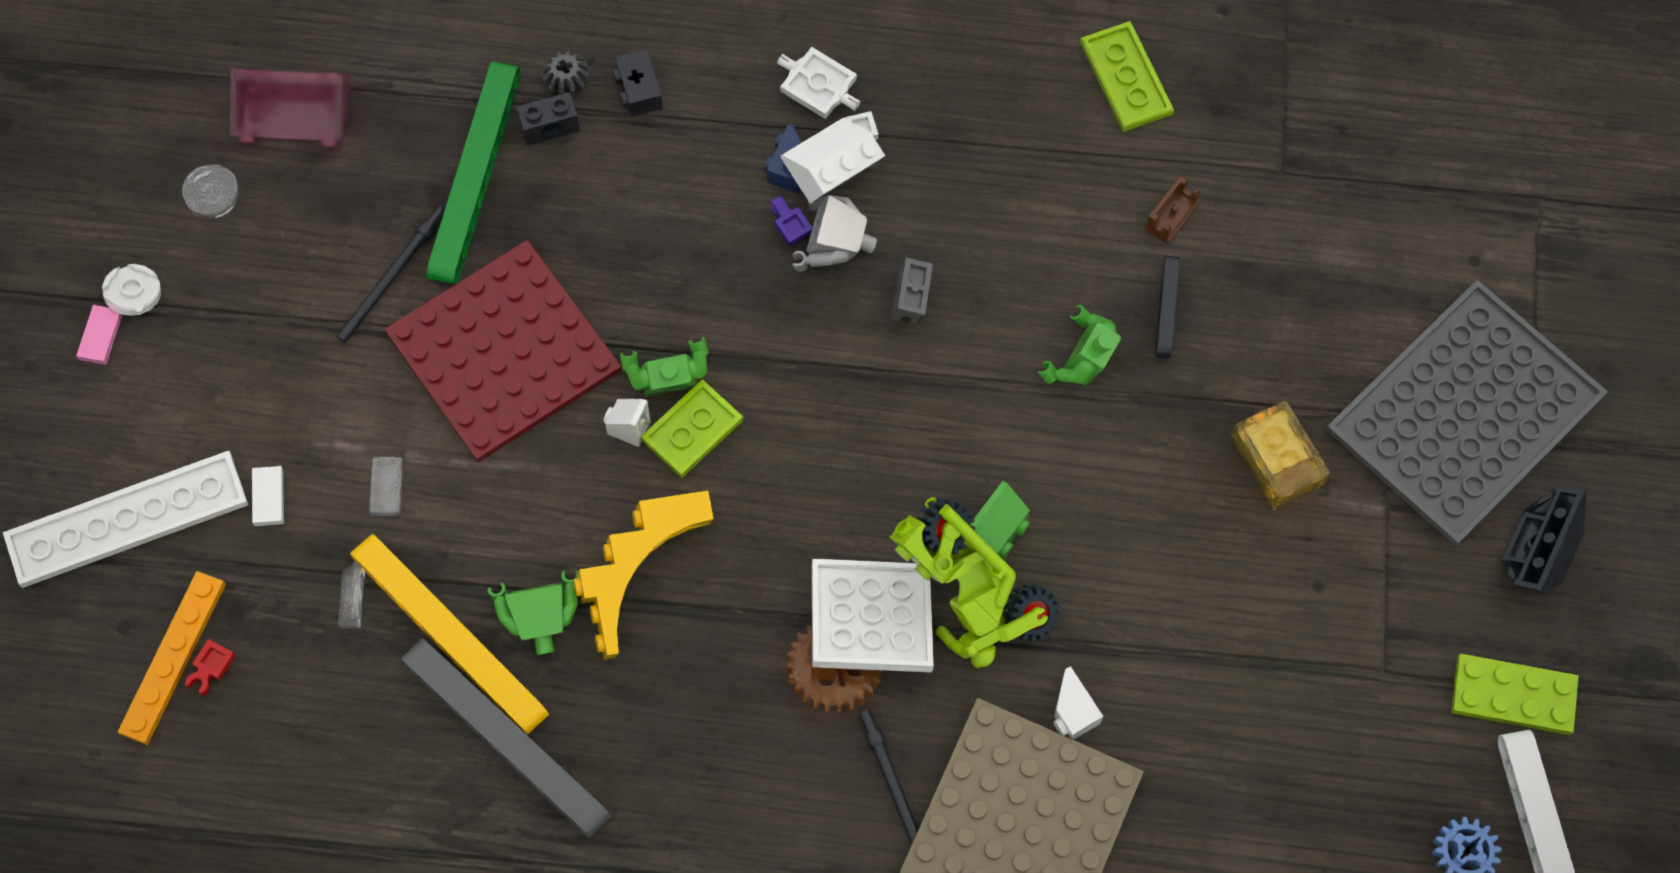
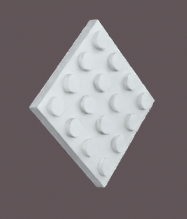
M812 559V667L932 672L934 664L930 579L927 581L914 569L917 566L916 563Z

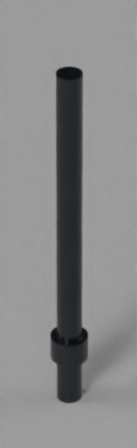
M437 206L425 222L422 221L416 228L415 236L336 337L343 343L347 342L425 240L429 241L435 233L434 228L443 218L444 209Z
M871 710L863 711L859 715L867 733L866 741L869 748L874 750L912 845L918 832V827L885 748L886 740L883 732L878 730Z

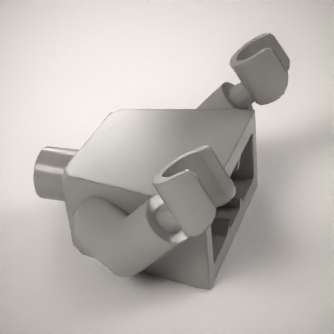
M826 195L811 204L808 201L810 210L817 212L806 250L810 254L806 256L802 251H795L793 253L794 259H803L801 263L792 264L795 271L802 272L808 268L809 264L811 267L845 263L858 254L859 250L867 253L873 252L877 238L864 233L867 218L860 213L849 198Z

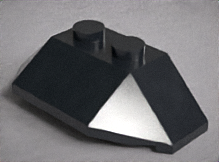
M1556 486L1551 490L1552 493L1540 498L1523 511L1502 558V562L1516 588L1544 593L1563 583L1584 535L1586 492L1584 490Z

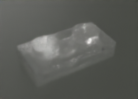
M373 457L369 511L371 516H401L404 462L402 457Z

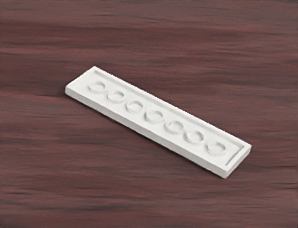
M226 451L5 531L3 535L18 584L24 588L240 509L249 504L230 451Z

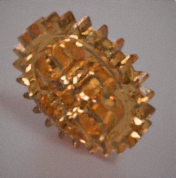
M806 626V635L797 633L798 643L791 642L790 650L792 652L787 653V661L790 663L787 664L786 669L788 673H793L789 676V683H797L795 686L796 694L805 692L803 702H807L811 698L814 699L815 709L820 703H824L826 712L830 710L831 705H835L837 711L841 712L842 704H846L850 710H853L854 700L863 705L865 700L863 694L872 697L874 691L872 687H879L880 680L877 677H882L883 670L855 669L861 675L853 677L847 673V671L852 669L839 668L840 678L846 685V687H841L836 668L812 667V659L809 657L812 653L811 626ZM822 679H830L833 682V684L830 686H823L819 683V681Z

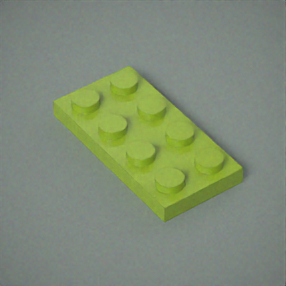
M1459 654L1456 663L1451 713L1571 735L1574 732L1579 675Z

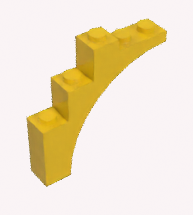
M708 491L639 501L636 510L632 511L635 528H640V530L609 535L606 541L607 544L603 545L604 559L606 562H610L611 565L580 569L577 573V578L573 579L575 595L581 597L582 604L594 603L593 606H590L592 623H597L599 635H595L597 652L603 653L604 660L616 658L619 654L617 637L619 609L626 586L635 570L651 552L667 540L688 530L710 525L714 518Z

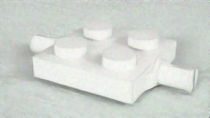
M813 47L809 49L804 57L796 62L785 56V54L779 57L777 64L790 71L789 76L780 86L781 92L824 119L840 103L853 109V111L856 110V107L858 108L860 100L848 94L849 88L856 81V73Z

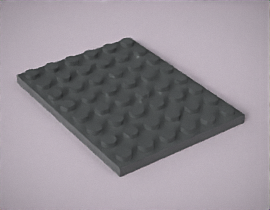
M1476 280L1366 387L1325 430L1453 545L1457 546L1602 400L1608 391L1479 280Z

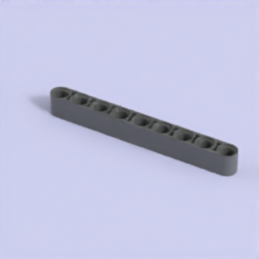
M423 638L400 658V661L412 674L586 837L590 838L611 817L610 813Z

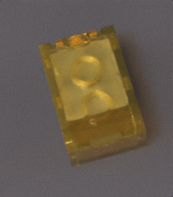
M1286 400L1277 404L1276 407L1273 406L1248 418L1246 422L1244 420L1235 424L1230 437L1273 509L1325 484L1330 472Z

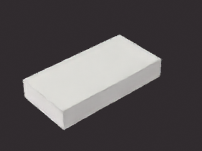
M282 466L252 468V523L254 526L284 524Z

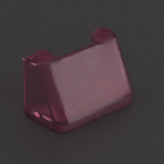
M231 68L230 136H238V142H255V137L321 140V146H338V141H343L351 75L342 73L256 71Z

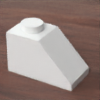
M617 399L614 407H609L604 417L607 434L639 447L642 442L641 436L647 431L651 423L648 402L644 399Z
M1070 666L1065 669L1053 723L1059 734L1062 736L1066 735V737L1074 740L1100 725L1103 715Z

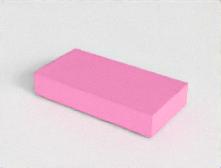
M93 305L76 355L77 358L82 361L107 365L123 314H118L108 307Z

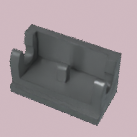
M905 258L898 269L890 320L898 322L902 317H910V323L914 324L918 322L921 316H925L933 268L932 263Z

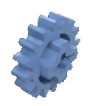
M1463 817L1459 825L1453 819L1448 823L1449 828L1443 826L1439 830L1442 837L1437 836L1433 841L1439 848H1436L1432 855L1440 856L1441 860L1435 865L1436 867L1444 866L1446 868L1444 873L1496 872L1492 866L1500 864L1501 860L1495 857V855L1500 853L1502 848L1493 844L1498 839L1497 835L1489 836L1487 834L1490 830L1489 825L1481 829L1479 827V819H1475L1472 824H1469L1467 817ZM1461 832L1470 833L1473 836H1464ZM1473 843L1469 855L1465 856L1463 859H1460V857L1464 854L1463 851L1465 850V847H1468ZM1483 845L1485 847L1486 854L1483 853ZM1448 848L1451 850L1452 860L1449 857ZM1469 866L1473 870H1464L1461 869V867Z

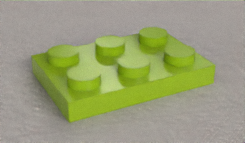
M702 379L641 436V441L675 473L683 478L743 422V416Z

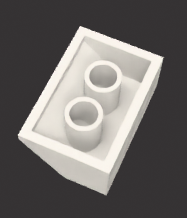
M842 118L780 157L811 204L883 158L885 154L869 131Z

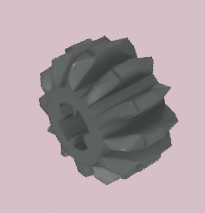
M568 49L566 54L562 55L557 50L556 58L548 56L547 64L543 65L544 84L549 86L552 94L559 91V94L570 92L574 96L575 89L583 91L585 87L584 82L589 80L588 64L586 61H582V56L579 53L572 56V52Z

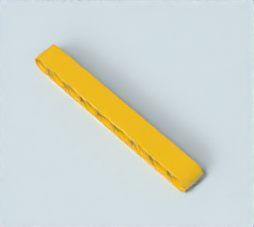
M371 534L350 553L355 562L526 735L549 716L543 705L375 535Z

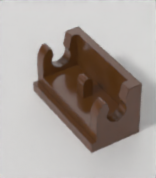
M1181 176L1149 215L1145 230L1166 244L1171 242L1200 204L1198 201L1199 190L1195 188L1193 192L1189 191L1186 188L1187 180Z

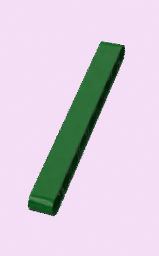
M495 61L490 63L428 263L427 278L429 280L453 285L459 281L519 84L520 66Z

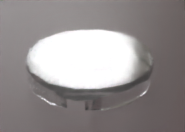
M217 164L196 168L186 177L182 186V196L188 209L195 215L208 216V218H216L228 213L235 206L239 193V186L234 174L227 168Z

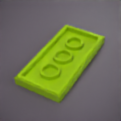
M1131 21L1080 39V44L1123 132L1173 115L1174 109Z

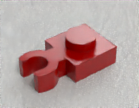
M208 639L192 663L198 671L187 677L185 681L186 687L191 689L196 682L201 681L202 686L198 692L204 697L210 690V680L212 677L218 681L221 680L236 657L234 652Z

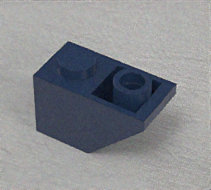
M788 124L784 133L780 132L775 142L774 156L769 155L764 171L767 172V183L798 194L801 188L780 157L801 144L792 125Z

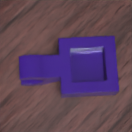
M781 196L771 201L773 205L771 210L778 218L774 220V225L789 247L811 234L813 227L798 207L790 210Z

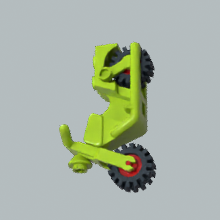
M931 497L925 502V506L928 509L923 507L920 510L924 513L923 518L917 516L916 519L909 515L896 526L894 533L889 538L898 545L895 551L906 561L912 559L917 564L914 569L927 581L931 577L940 583H949L955 579L959 581V595L950 600V606L963 627L969 632L963 634L957 640L945 626H939L936 629V634L950 650L964 659L970 658L974 668L986 667L992 663L996 650L993 644L998 641L1006 642L1018 636L1030 641H1036V638L1043 640L1045 639L1044 633L1048 635L1053 633L1050 629L1052 625L1057 628L1059 623L1054 620L1055 617L1061 618V613L1056 609L1061 607L1060 603L1055 601L1057 600L1055 595L1035 584H1032V586L1023 584V589L1020 587L1014 589L1016 595L1011 594L1010 592L1016 579L1014 570L975 532V527L970 525V523L975 522L974 517L969 515L971 512L964 505L949 498L945 500L943 498L936 499Z

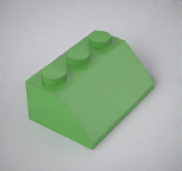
M1002 481L974 518L975 522L970 525L974 526L975 532L1001 558L1005 559L1014 546L1011 543L1016 535L1021 537L1029 527L1028 517L1030 510L1006 482Z

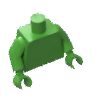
M1077 305L1076 308L1080 311V314L1076 317L1071 315L1070 318L1080 327H1089L1086 328L1064 368L1057 370L1051 361H1045L1042 365L1046 370L1038 371L1039 375L1048 384L1058 379L1060 382L1087 386L1104 369L1121 340V336L1117 334L1114 322L1102 316L1091 314L1082 305Z
M702 337L700 342L693 343V340L688 342L692 358L687 354L648 361L639 368L637 352L632 351L631 356H624L623 353L620 354L621 368L623 371H626L634 389L644 390L645 397L695 387L698 384L697 379L703 378L707 373L706 355H708L709 351L705 338Z
M565 571L561 574V583L508 592L505 585L500 583L502 590L498 594H494L491 587L488 588V593L494 601L498 620L512 635L520 636L521 640L534 638L537 655L554 652L552 635L563 632V627L571 623L578 606V596L575 595L573 580L565 578Z

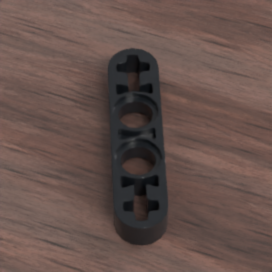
M1165 255L1163 262L1155 346L1156 358L1170 359L1180 261V258L1176 256Z

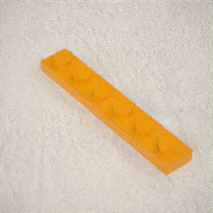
M196 571L118 730L121 736L148 746L226 584L224 581Z

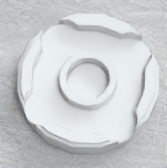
M138 264L127 265L128 267L122 269L120 267L113 269L105 277L102 285L104 301L110 309L118 314L127 316L141 315L150 311L158 303L161 296V287L154 271Z

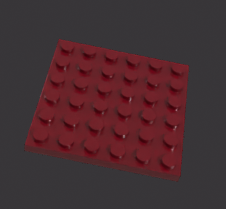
M528 240L384 329L387 336L477 463L622 371L621 365Z

